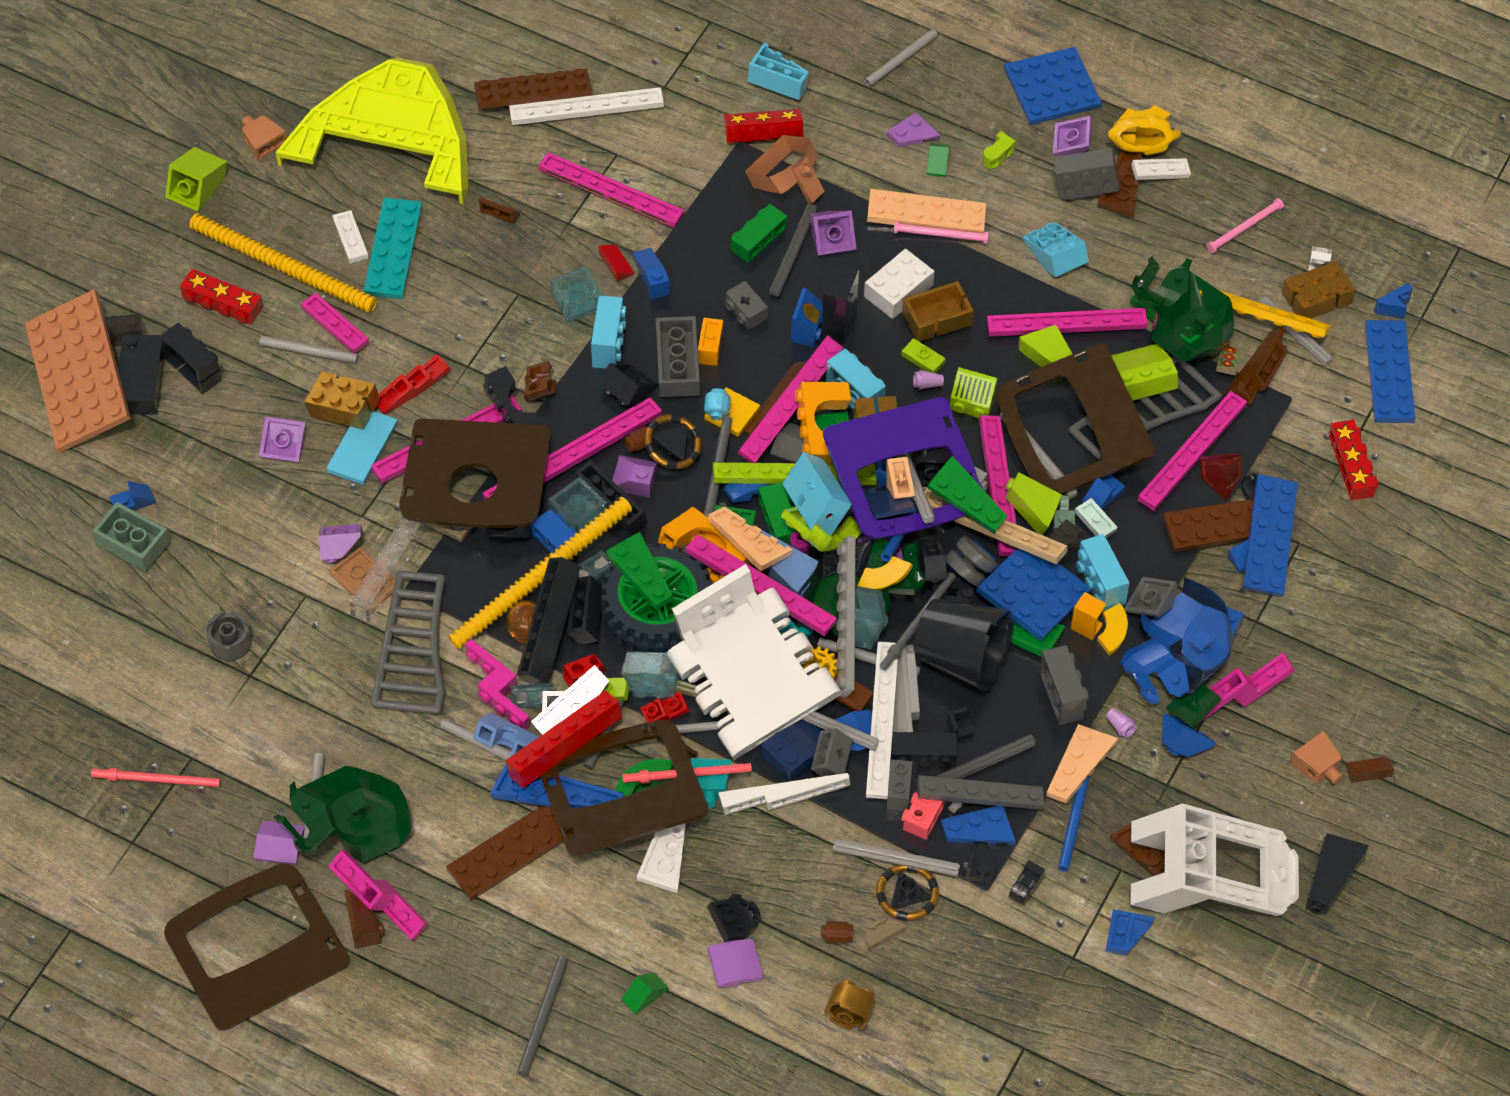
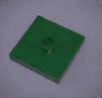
M1202 684L1192 694L1186 693L1181 697L1176 696L1165 708L1170 714L1193 729L1222 699L1218 694Z

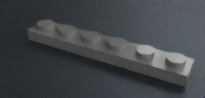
M921 775L917 778V796L919 799L1042 810L1044 807L1043 787Z

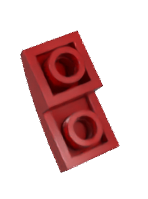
M680 691L662 701L658 698L640 708L647 723L657 720L670 721L690 712L685 698Z

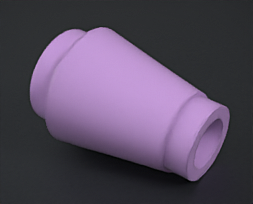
M923 370L914 372V388L922 390L943 386V375Z
M1115 708L1111 709L1106 715V718L1119 736L1128 738L1137 729L1133 719Z

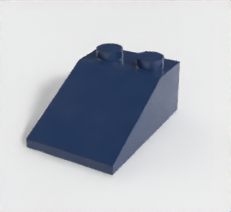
M887 485L885 490L878 491L877 487L865 490L866 494L864 495L875 519L915 511L910 498L894 499Z
M805 720L799 721L776 732L761 745V758L787 782L796 781L812 767L821 730L816 725Z

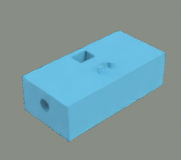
M803 452L783 482L784 488L810 530H812L814 525L818 524L827 534L832 535L852 505L823 458Z

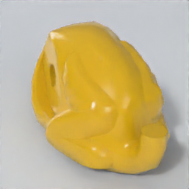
M1148 114L1145 117L1120 119L1114 123L1113 128L1108 132V137L1119 149L1128 152H1142L1146 156L1166 151L1168 145L1181 136L1179 129L1172 130L1169 121L1154 114Z

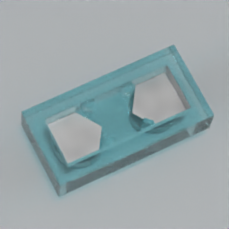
M600 551L579 564L581 566L579 578L591 575L597 580L605 575L606 572L611 571L610 565L612 562L603 551Z
M554 684L511 685L512 703L518 708L543 706V691H554Z

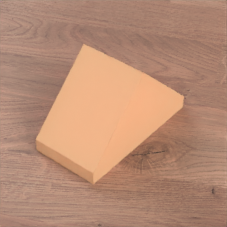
M908 458L887 459V488L893 498L915 497Z

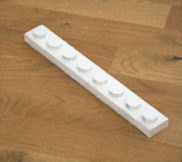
M660 87L511 105L509 110L512 125L659 108L664 107Z
M878 642L871 736L878 738L879 744L875 750L870 749L866 798H888L898 659H894L887 670H883L879 665L887 656V651L891 645L896 643Z

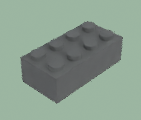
M696 316L656 318L659 397L700 396Z

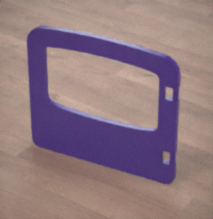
M943 397L830 425L823 431V438L845 494L852 504L851 509L858 527L868 538L881 539L908 534L945 524L967 515L949 503L932 509L934 513V521L932 523H924L920 513L894 519L876 520L872 515L856 474L857 470L913 452L945 447L949 449L951 456L959 462L983 489L959 427L954 420L950 405ZM948 418L952 427L947 428L943 419Z

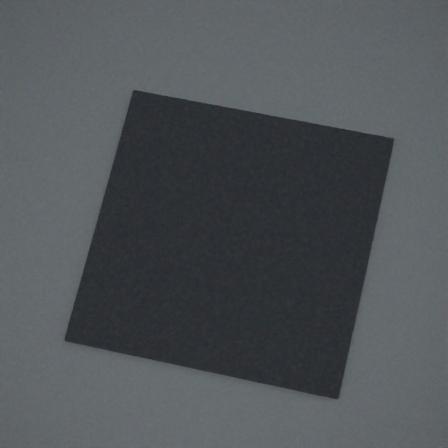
M738 142L655 252L670 280V295L651 300L639 274L622 296L623 306L627 307L625 317L627 318L626 330L623 331L624 344L620 349L622 350L621 362L617 363H630L658 384L657 388L643 401L651 398L662 410V415H678L690 421L697 428L702 441L700 456L692 465L675 470L665 468L659 464L650 498L627 494L645 511L647 524L635 534L640 532L646 545L652 544V548H659L658 540L663 526L692 507L704 514L721 429L704 419L706 414L704 411L706 394L711 392L712 389L724 390L728 388L754 401L761 407L794 363L807 362L823 341L821 339L820 341L817 340L814 347L791 342L792 317L803 288H807L823 302V293L836 263L859 269L856 319L842 350L847 349L850 353L855 354L860 363L867 366L875 377L880 378L885 383V397L896 396L897 408L937 397L945 398L950 405L958 368H963L997 378L995 403L990 416H1000L1001 410L997 401V392L1000 386L1014 378L1017 379L1041 367L1018 349L1020 336L1023 335L989 337L987 316L1103 309L948 237L906 232L894 233V225L867 222L868 200L819 177L818 179L825 192L811 204L817 206L816 213L851 210L857 249L818 255L810 225L778 297L771 296L769 293L770 287L805 208L809 203L798 182L782 194L753 188L745 171L765 152L744 142ZM781 160L766 176H773L793 165ZM771 204L788 216L787 229L748 263L731 251V237L735 232H739L748 220H752L757 216V213L762 208ZM904 249H907L934 270L933 286L928 290L958 281L965 293V298L968 299L974 310L973 325L937 336L935 333L933 338L920 342L946 358L945 364L936 372V374L943 375L944 377L942 387L922 390L914 388V372H919V370L923 369L901 356L902 350L913 338L915 339L903 313H899L892 319L864 297L865 282ZM744 281L768 306V319L749 330L744 324L739 323L736 315L732 311L730 312L725 305L726 292ZM696 316L697 347L699 345L703 318L723 320V338L718 366L699 364L700 396L659 397L656 318ZM1146 329L1061 333L1072 354L1081 352L1098 343L1105 344L1111 356L1157 344L1151 340L1152 332ZM592 338L557 383L555 393L548 395L536 411V415L541 423L548 426L551 430L550 445L555 451L636 406L627 407L620 404L618 398L603 391L604 388L598 384L606 369L592 367ZM1163 348V350H1164L1170 357L1173 356L1171 353H1169L1167 350H1165V349ZM1084 355L1076 360L1080 363L1089 358L1088 355ZM1206 357L1187 361L1222 394V398L1206 410L1168 421L1148 430L1147 433L1155 450L1153 457L1111 474L1125 486V491L1106 506L1103 512L1118 527L1117 531L1106 539L1129 581L1126 605L1142 577L1174 581L1179 585L1201 548L1174 552L1162 518L1163 514L1229 503L1292 402L1290 396L1268 386L1265 390H1257L1253 403L1246 405L1158 508L1153 511L1137 501L1138 496L1226 397L1224 392L1239 374L1238 372H1236V375L1217 372L1218 363ZM1178 363L1174 364L1178 377L1203 401L1212 396ZM827 370L818 382H826ZM1057 378L1019 394L1015 398L1024 428L1064 476L1100 461L1069 432V427L1087 414L1067 378ZM1030 379L1020 382V388L1030 384ZM1174 389L1168 391L1183 407L1195 405L1181 390ZM1159 394L1148 396L1165 414L1176 411ZM1139 399L1132 400L1138 413L1145 420L1151 421L1157 418ZM850 406L846 410H820L814 416L847 411L849 420H853L854 410ZM798 408L786 424L792 423L801 426V420H798L797 417ZM952 410L954 420L959 427L973 465L986 472L979 418ZM944 418L946 427H952L949 419ZM1001 419L1009 478L1014 479L1018 472L1029 477L1013 445L1007 427ZM662 423L656 428L654 434L681 426V424ZM1088 425L1080 429L1079 431L1101 451L1094 430ZM688 429L684 460L694 450V440ZM744 431L739 437L730 433L724 463H750L738 454L740 448L750 437ZM625 437L546 481L543 484L538 518L551 509L555 514H559L563 518L564 523L568 527H572L579 533L580 529H584L585 525H589V522L594 521L595 517H599L600 513H604L605 509L578 484L576 471L591 460L613 480L619 455L655 461L651 458L646 448L639 452L634 451L630 453L624 442ZM774 438L756 463L791 462L770 455L775 441ZM654 442L653 445L661 457L666 460L680 462L673 455L664 453L662 447ZM492 472L471 498L470 503L485 500L483 492L497 485V479ZM877 482L876 485H861L864 494H866V489L876 487L878 491L885 490V486L878 488ZM1094 482L1076 489L1077 496L1069 499L1068 510L1075 511L1078 506L1083 504L1082 500ZM720 483L716 505L755 510L754 526L770 534L758 501V494H753L750 501L733 503L724 490V487L730 483ZM987 487L985 492L990 496L989 487ZM790 497V506L796 507V505ZM910 497L912 503L915 502L914 497ZM851 507L836 529L844 523L847 517L852 516L855 519ZM1014 508L1016 524L1036 532ZM903 513V514H898V515H893V516H888V517H883V518H878V519H876V520H886V519L899 518V517H903V516L905 515V513ZM1076 513L1074 532H1054V519L1052 518L1043 536L1067 545V553L1058 563L1085 583L1084 575L1079 573L1076 567L1078 550L1080 549L1081 541L1095 537V535ZM955 521L905 534L900 543L904 561V549L906 546L916 541L919 548L918 540L939 538L946 556L951 549L958 550L956 543L964 535L972 541L978 542L995 558L998 564L991 573L985 575V578L992 574L1009 556H999L995 538ZM619 523L612 524L613 527L611 529L607 528L608 531L606 533L602 532L603 535L601 537L597 536L598 539L596 541L592 540L593 543L591 545L587 544L588 547L586 549L582 548L583 551L581 553L577 552L578 555L576 557L573 556L571 562L581 566L580 570L587 571L588 576L591 575L601 585L604 583L605 573H611L610 565L612 562L606 557V550L633 536ZM473 527L462 543L444 534L417 572L444 575L445 584L440 611L462 622H469L470 617L474 618L475 613L479 614L480 609L484 610L485 605L489 606L490 601L494 602L495 597L499 598L500 593L504 594L505 589L509 590L510 585L514 586L515 581L519 582L520 577L524 578L525 573H530V569H535V565H540V561H545V557H550L549 554L551 552L532 532L527 538L491 537L486 534V528ZM861 533L857 539L862 538L865 535ZM810 547L808 556L819 561L827 551L820 552L815 547ZM918 550V551H917V558H918L919 571H920V573H923L922 568H921V566H920V558H919V550ZM601 555L609 565L602 570L595 568V561L601 558ZM946 567V574L948 575L949 573H952V571H950ZM764 570L760 571L761 573L770 577ZM410 580L405 589L435 592L436 582ZM925 580V586L915 595L889 593L890 609L884 631L855 639V648L877 654L878 642L896 643L931 598L934 583ZM538 584L536 589L533 588L531 593L528 592L526 597L523 596L521 601L518 600L516 605L513 604L511 609L508 608L506 613L503 612L501 617L498 616V620H493V624H488V628H483V633L523 653L542 584ZM971 584L974 591L972 604L996 607L977 593V587ZM807 590V591L805 592V594L802 596V597L805 598L806 600H807V592H808V590ZM419 599L431 606L433 605L432 600ZM569 607L568 618L565 621L562 632L563 636L559 643L553 669L563 673L564 665L596 654L606 668L603 673L606 678H624L626 674L632 675L635 678L629 691L628 699L624 701L623 705L643 714L640 709L641 707L658 698L662 701L677 693L670 690V683L673 678L677 679L679 674L668 659L667 653H662V657L656 658L655 653H649L648 657L642 656L639 650H635L634 653L628 651L627 644L620 646L617 643V636L611 637L608 633V626H605L603 621L602 608L598 641L580 645L567 634ZM1073 611L1059 623L1064 625L1065 629L1054 648L1067 645L1069 653H1073L1075 669L1080 671L1082 687H1086L1089 699L1086 700L1087 710L1084 712V718L1059 725L1039 673L1041 656L1011 643L1005 665L1000 664L997 673L1000 676L988 691H983L915 657L916 666L921 667L917 677L920 716L919 720L912 721L913 732L950 733L946 725L948 712L968 707V719L974 731V737L957 741L956 766L921 767L919 765H912L908 809L912 805L910 802L913 794L917 792V778L919 775L935 777L1029 734H1032L1036 741L1035 746L962 779L1043 787L1045 801L1048 788L1078 724L1088 728L1091 727L1125 672L1120 662L1125 652L1142 644L1148 635L1141 622L1142 614L1125 612L1128 626L1124 642L1110 656L1097 641L1098 636L1106 628V622L1102 616L1103 612L1098 617V621L1102 622V628L1093 641L1071 629ZM1145 615V616H1147L1150 620H1152V619L1155 617V616ZM795 618L790 620L798 628L803 625V623ZM813 630V633L807 637L813 649H817L820 637L835 642L838 640L830 631L823 636ZM917 630L906 645H913L914 648ZM829 651L828 654L834 653V654H835V660H837V659H838V653ZM855 659L854 681L873 692L870 704L864 709L870 710L872 714L876 665ZM704 676L698 681L693 682V684L700 685L707 679ZM683 694L690 712L672 719L670 722L675 725L715 722L725 718L729 713L725 711L714 718L711 717L710 712L704 715L696 703V697ZM836 699L816 710V712L834 720L854 711ZM720 730L680 733L733 761L718 737ZM762 744L734 760L738 764L751 763L753 772L775 783L787 782L761 758ZM891 745L890 764H891V760H892V745ZM869 748L861 751L850 750L845 771L849 775L850 786L808 798V800L915 855L958 863L960 865L958 877L985 891L991 888L1039 810L1003 806L1016 841L1015 845L997 842L996 844H987V842L974 841V843H955L946 841L940 824L941 819L995 807V805L963 803L956 813H952L949 810L952 801H945L944 808L927 840L903 830L904 821L901 819L904 811L887 810V799L866 798ZM810 768L797 780L811 779L822 776H820ZM972 851L976 852V858L997 863L991 886L965 879L966 871L963 870L965 859L970 858Z

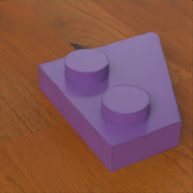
M914 113L887 131V137L898 147H905L910 144H923V140H940V134L917 113Z

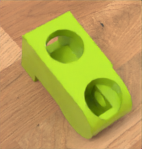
M1000 131L996 135L995 143L985 148L983 165L988 169L997 168L1015 152L1016 141Z

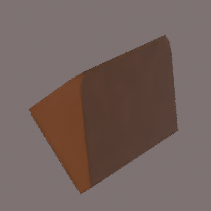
M479 198L480 212L513 224L518 220L520 212L487 199Z
M836 674V676L833 678L835 682L838 678V674ZM854 681V691L846 698L838 696L835 699L854 711H863L870 704L873 692Z
M1388 757L1354 761L1345 764L1351 783L1392 777L1394 772Z

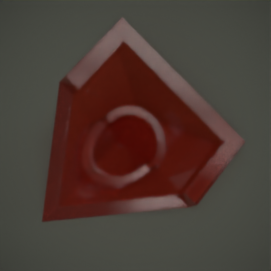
M1241 453L1200 457L1201 477L1227 501L1242 474Z

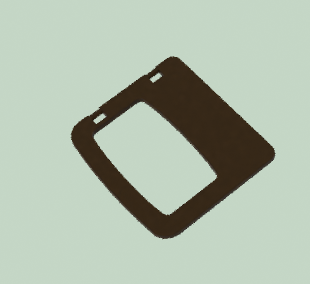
M1103 343L1095 344L1081 352L1071 354L1033 370L1017 379L1014 378L1007 381L998 389L997 401L1005 425L1029 477L1062 495L1095 482L1097 478L1102 479L1153 457L1155 453L1152 441L1111 353ZM1088 355L1089 359L1080 363L1077 362V358ZM1065 377L1077 394L1089 418L1101 449L1102 459L1058 479H1051L1028 438L1015 398L1019 394L1057 378ZM1030 379V384L1020 388V382Z
M667 720L643 723L596 736L540 776L566 850L569 855L574 857L701 819L709 812L706 799L678 728L674 723ZM655 738H661L664 741L677 774L674 779L608 802L576 809L569 806L557 773L560 767L624 745ZM555 778L556 785L549 786L548 780ZM573 828L575 835L567 836L566 830Z
M278 864L216 892L170 919L164 930L166 942L211 1021L219 1031L233 1028L346 969L350 964V957L338 939L315 897L307 887L300 872L290 864ZM279 884L286 885L309 923V929L280 948L247 965L215 978L208 977L186 940L185 933L212 915L251 895ZM298 885H301L305 892L298 896L294 889ZM331 938L337 946L332 950L329 949L325 942Z

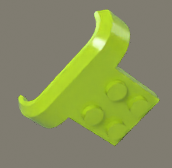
M797 507L785 509L781 515L789 527L799 531L801 537L820 552L837 549L839 543L847 536L855 537L856 540L862 533L852 516L847 517L844 523L832 535H829L818 524L814 525L812 530H810Z

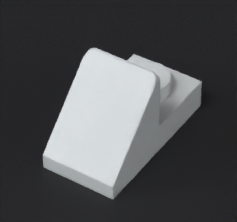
M1312 246L1308 271L1329 264L1332 250Z

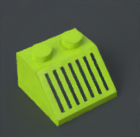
M958 368L950 399L951 410L957 413L972 415L976 418H980V415L990 416L995 403L997 378Z

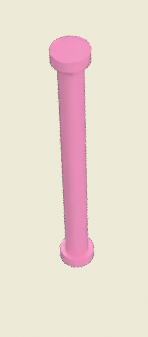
M1279 198L1275 199L1271 205L1214 242L1210 241L1207 243L1208 251L1212 254L1215 253L1217 248L1277 209H1283L1284 204Z
M896 221L894 225V233L906 232L983 241L984 244H987L988 232L983 234L899 224Z

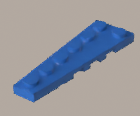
M507 763L490 792L493 799L551 806L541 777H538L522 788L510 778ZM559 775L569 806L573 809L625 797L624 793ZM555 778L548 780L549 786L556 785Z

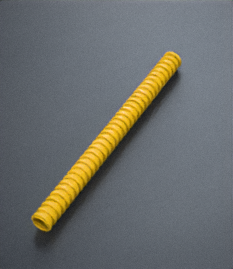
M199 213L194 214L190 220V229L200 232L202 235L213 240L215 239L227 247L236 249L238 252L241 251L242 254H246L248 257L251 256V258L272 266V268L282 271L284 274L295 279L298 278L299 281H303L305 284L308 283V285L316 289L318 288L320 291L324 290L325 293L350 303L352 306L355 305L356 308H360L362 311L371 313L376 307V297H371L370 294H366L364 291L361 292L360 289L351 287L343 281L340 282V280L319 272V270L309 267L307 264L298 262L296 259L293 260L292 257H288L286 254L283 255V253L262 245L260 242L257 243L256 240H252L250 237L247 238V236L239 232L237 233L235 230L226 228L224 225L221 226L220 223H216L214 220L211 221V219L201 216Z
M620 497L619 501H615L614 505H610L609 509H605L604 513H600L599 517H595L594 521H590L589 525H585L584 529H580L579 533H575V537H570V541L566 540L564 542L565 545L561 544L559 546L560 549H555V553H550V557H545V561H540V565H535V569H530V573H525L524 578L520 577L519 582L515 581L514 586L510 585L509 590L505 589L504 594L500 593L499 598L495 597L494 602L490 601L489 606L485 605L484 610L480 609L479 614L475 613L474 618L470 617L469 622L465 621L464 626H459V630H454V634H449L452 644L457 649H462V645H465L468 640L472 639L473 636H478V632H483V628H488V624H493V620H498V616L501 617L503 612L506 613L508 608L511 609L513 604L516 605L518 600L521 601L523 596L526 597L528 592L531 593L533 588L536 589L538 584H542L549 558L563 557L571 561L573 556L576 557L578 555L577 552L581 553L583 551L582 548L586 549L588 547L587 544L591 545L593 543L592 540L596 541L598 539L597 536L601 537L603 535L602 532L606 533L608 531L607 528L611 529L613 527L612 524H617V520H622V516L625 517L627 512H632L630 503L624 497Z

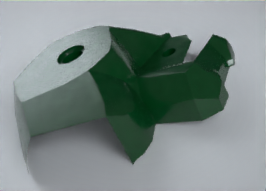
M1153 254L1148 259L1149 264L1141 276L1136 275L1131 285L1137 298L1159 305L1152 326L1151 340L1182 362L1221 351L1233 337L1234 315L1230 297L1191 272L1189 269L1193 260L1186 258L1181 266L1168 272L1157 291H1149V286L1160 269L1159 264L1153 258ZM1209 322L1215 324V326L1206 331ZM1181 334L1185 335L1189 339H1191L1196 334L1201 336L1195 339L1193 342L1189 343L1181 337Z
M351 766L339 768L299 788H296L295 781L289 785L291 809L309 829L310 832L307 838H302L285 816H273L277 824H282L293 838L295 848L302 854H317L337 834L345 850L362 863L401 846L411 830L409 807L400 786L381 775Z

